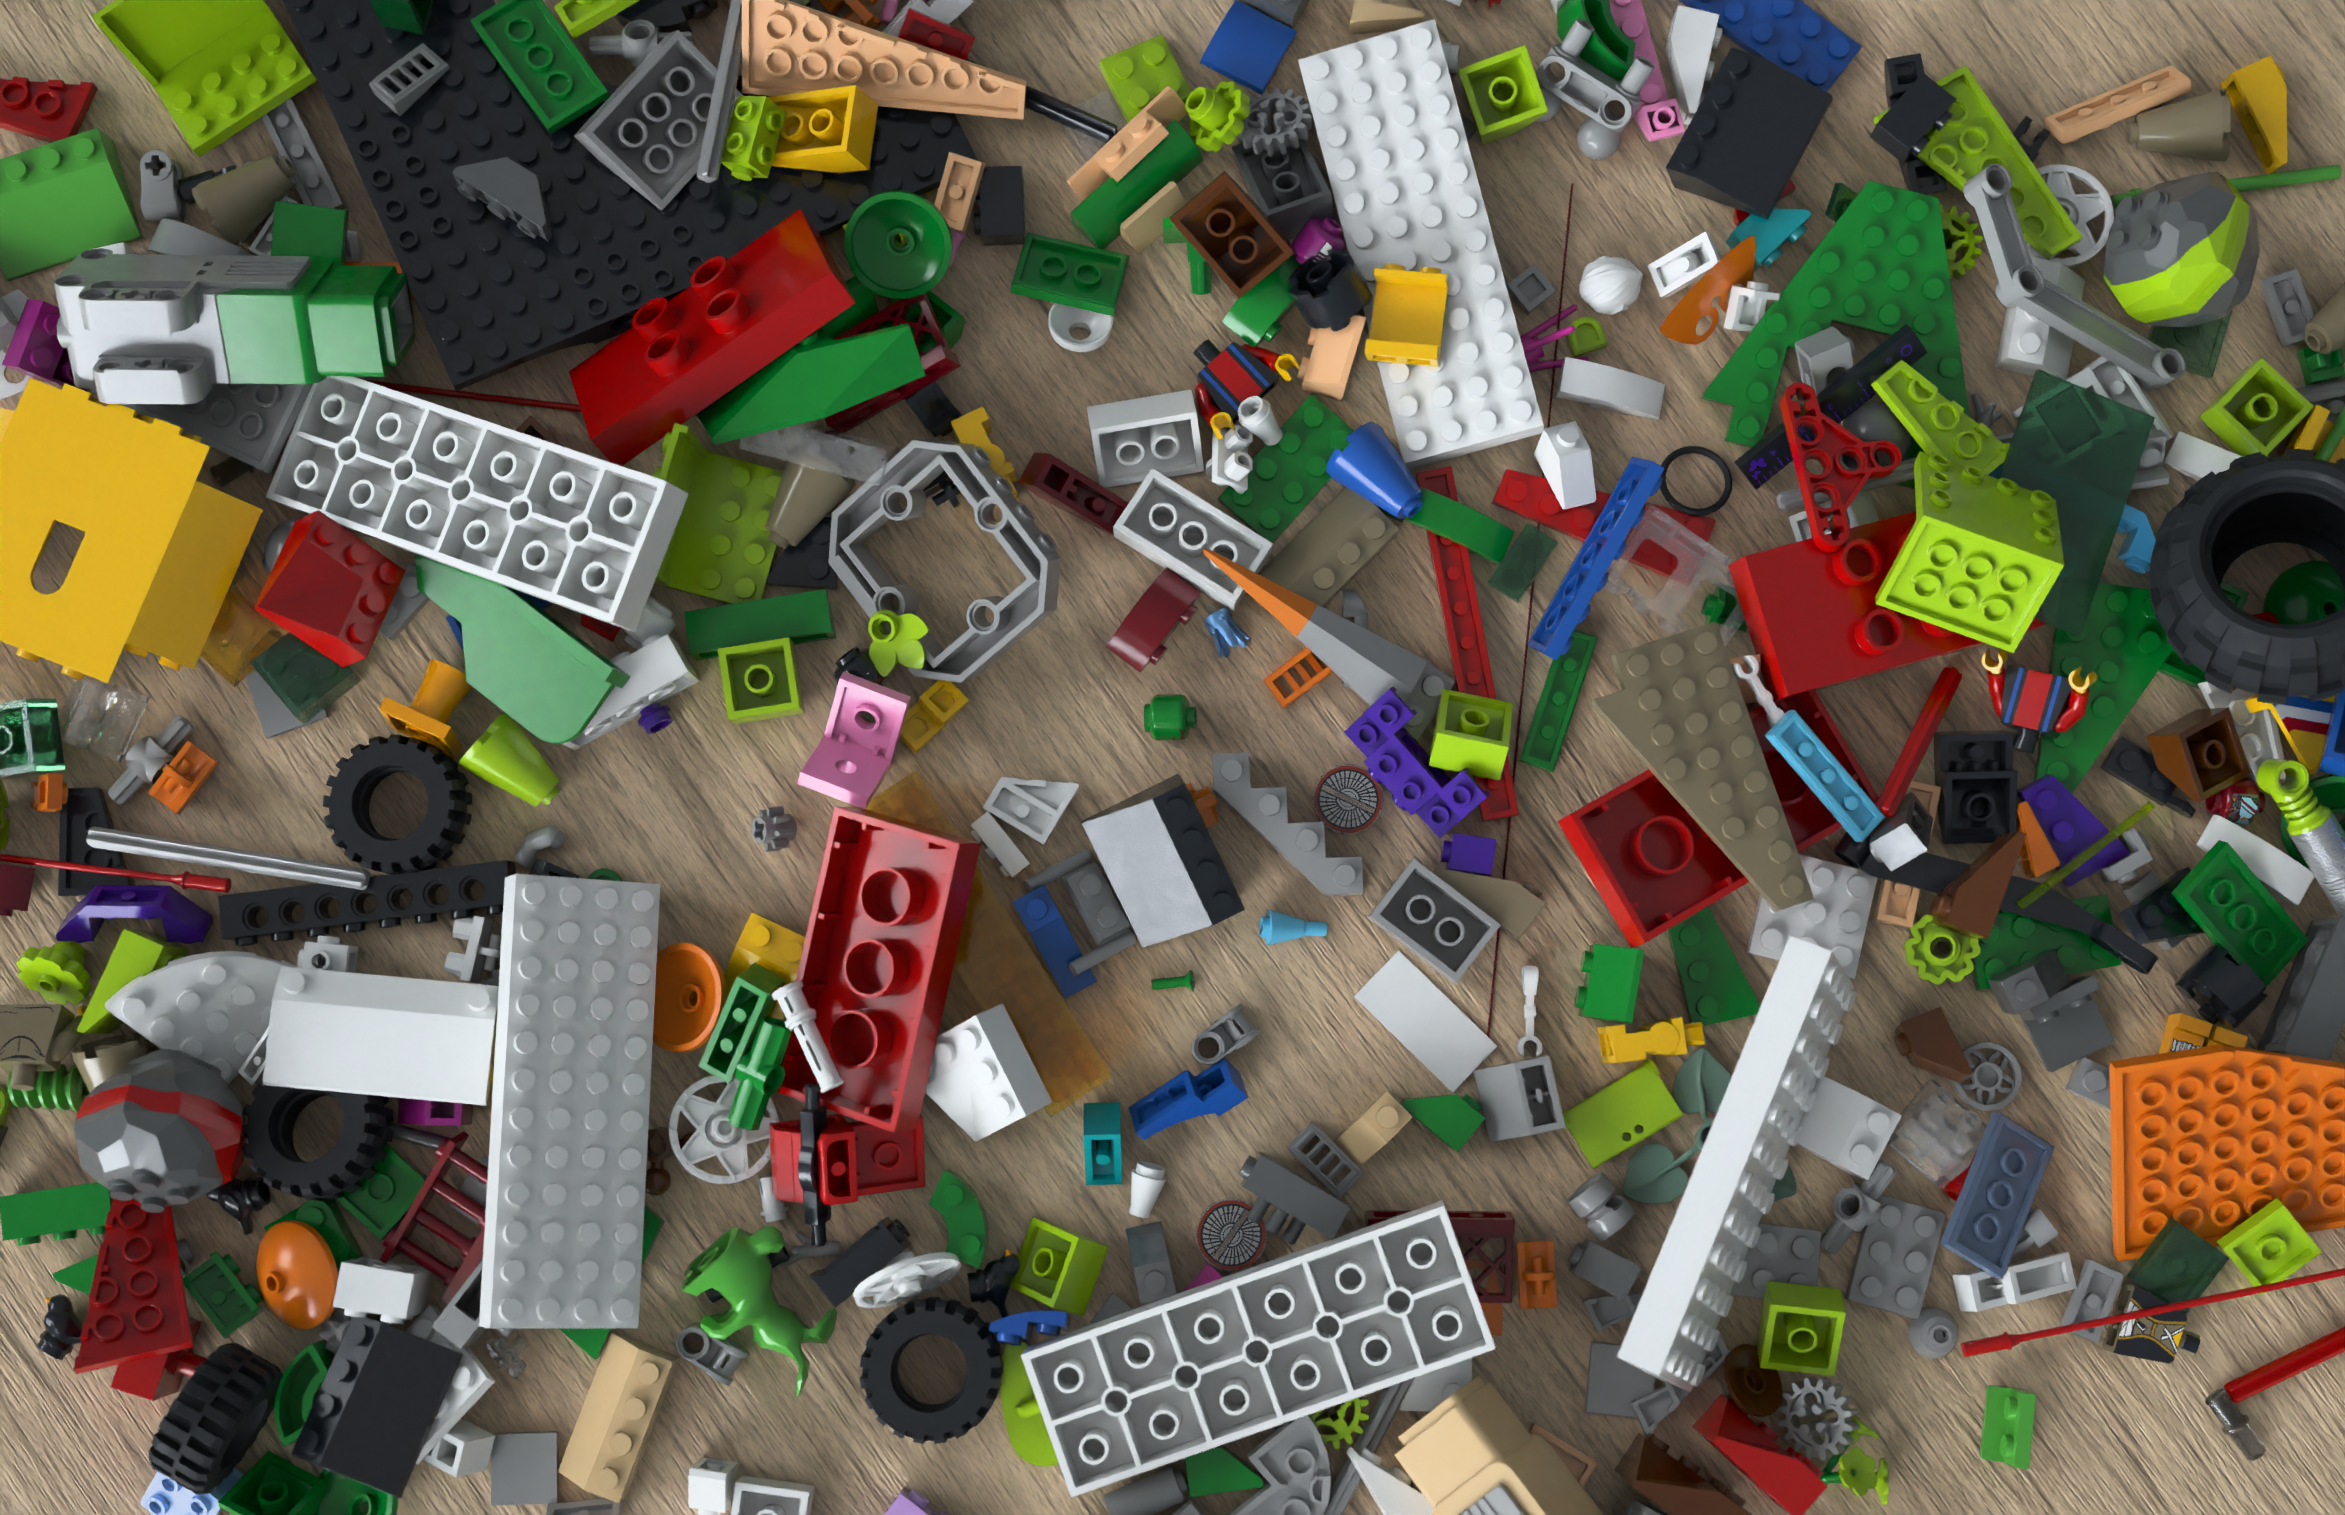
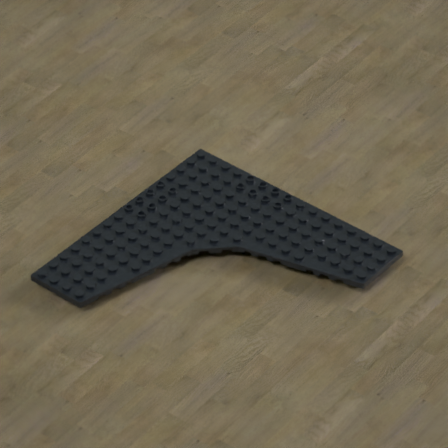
M283 0L403 273L407 274L406 280L456 391L537 357L587 343H594L596 345L626 332L633 327L632 319L644 304L658 297H663L670 301L691 286V276L702 263L716 256H723L728 260L799 209L802 210L823 237L842 229L843 225L849 222L855 210L865 200L878 193L900 190L920 196L939 188L949 152L977 160L955 113L878 106L869 170L832 173L771 166L768 178H753L752 181H743L732 176V171L721 163L719 176L716 181L706 183L699 180L696 173L663 210H660L602 164L574 137L606 100L553 134H549L471 24V19L496 5L493 0H434L424 35L383 26L373 10L370 0ZM424 43L446 62L450 68L401 116H398L374 95L369 83L387 68ZM424 57L419 61L428 70L434 67ZM415 67L410 70L417 78L423 75ZM742 75L738 76L736 88L741 93ZM405 76L401 79L406 86L412 83ZM601 81L607 89L609 96L618 89L617 86ZM395 85L391 88L395 94L401 91ZM742 93L744 96H766ZM508 157L536 174L544 191L552 231L551 239L547 241L538 235L532 238L518 228L516 221L509 217L503 220L493 214L487 208L488 204L480 199L474 202L465 197L457 189L459 185L452 173L454 169L459 166Z

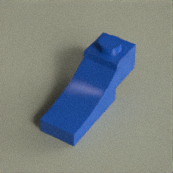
M1045 885L1012 902L1065 999L1097 982L1090 968L1076 976L1071 972L1069 963L1083 956Z
M1223 1058L1197 1076L1185 1070L1128 1108L1136 1134L1143 1140H1146L1172 1125L1191 1118L1212 1113L1221 1116L1247 1099L1248 1095L1240 1072L1228 1060Z

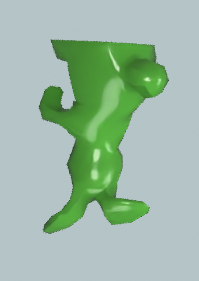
M766 1225L752 1235L739 1227H732L689 1264L684 1274L687 1279L683 1282L680 1289L681 1291L698 1296L701 1292L713 1288L731 1303L730 1309L724 1313L711 1316L705 1315L702 1318L700 1327L711 1338L725 1340L735 1331L752 1325L753 1340L761 1348L774 1350L792 1358L798 1364L799 1369L795 1392L797 1397L801 1394L808 1378L810 1363L802 1351L801 1343L815 1342L827 1344L835 1330L837 1311L835 1308L830 1309L814 1328H810L800 1320L794 1311L779 1305L771 1288L772 1265L768 1254L771 1252L779 1253L784 1247L785 1241L781 1231L774 1226Z

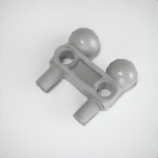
M1577 18L1562 44L1552 45L1535 73L1548 113L1534 122H1546L1553 119L1560 110L1562 100L1566 101L1590 117L1579 127L1577 133L1579 149L1586 157L1602 160L1611 157L1618 150L1621 143V132L1625 130L1640 106L1642 100L1639 92L1655 66L1647 59L1637 56L1622 81H1616L1579 56L1595 28L1587 21ZM1552 62H1557L1564 66V78H1558L1552 74ZM1618 100L1623 103L1625 114H1614L1610 109V101Z

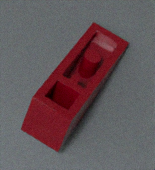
M1034 452L1018 481L1019 485L1045 501L1114 536L1113 526L1129 504L1055 456L1047 453Z

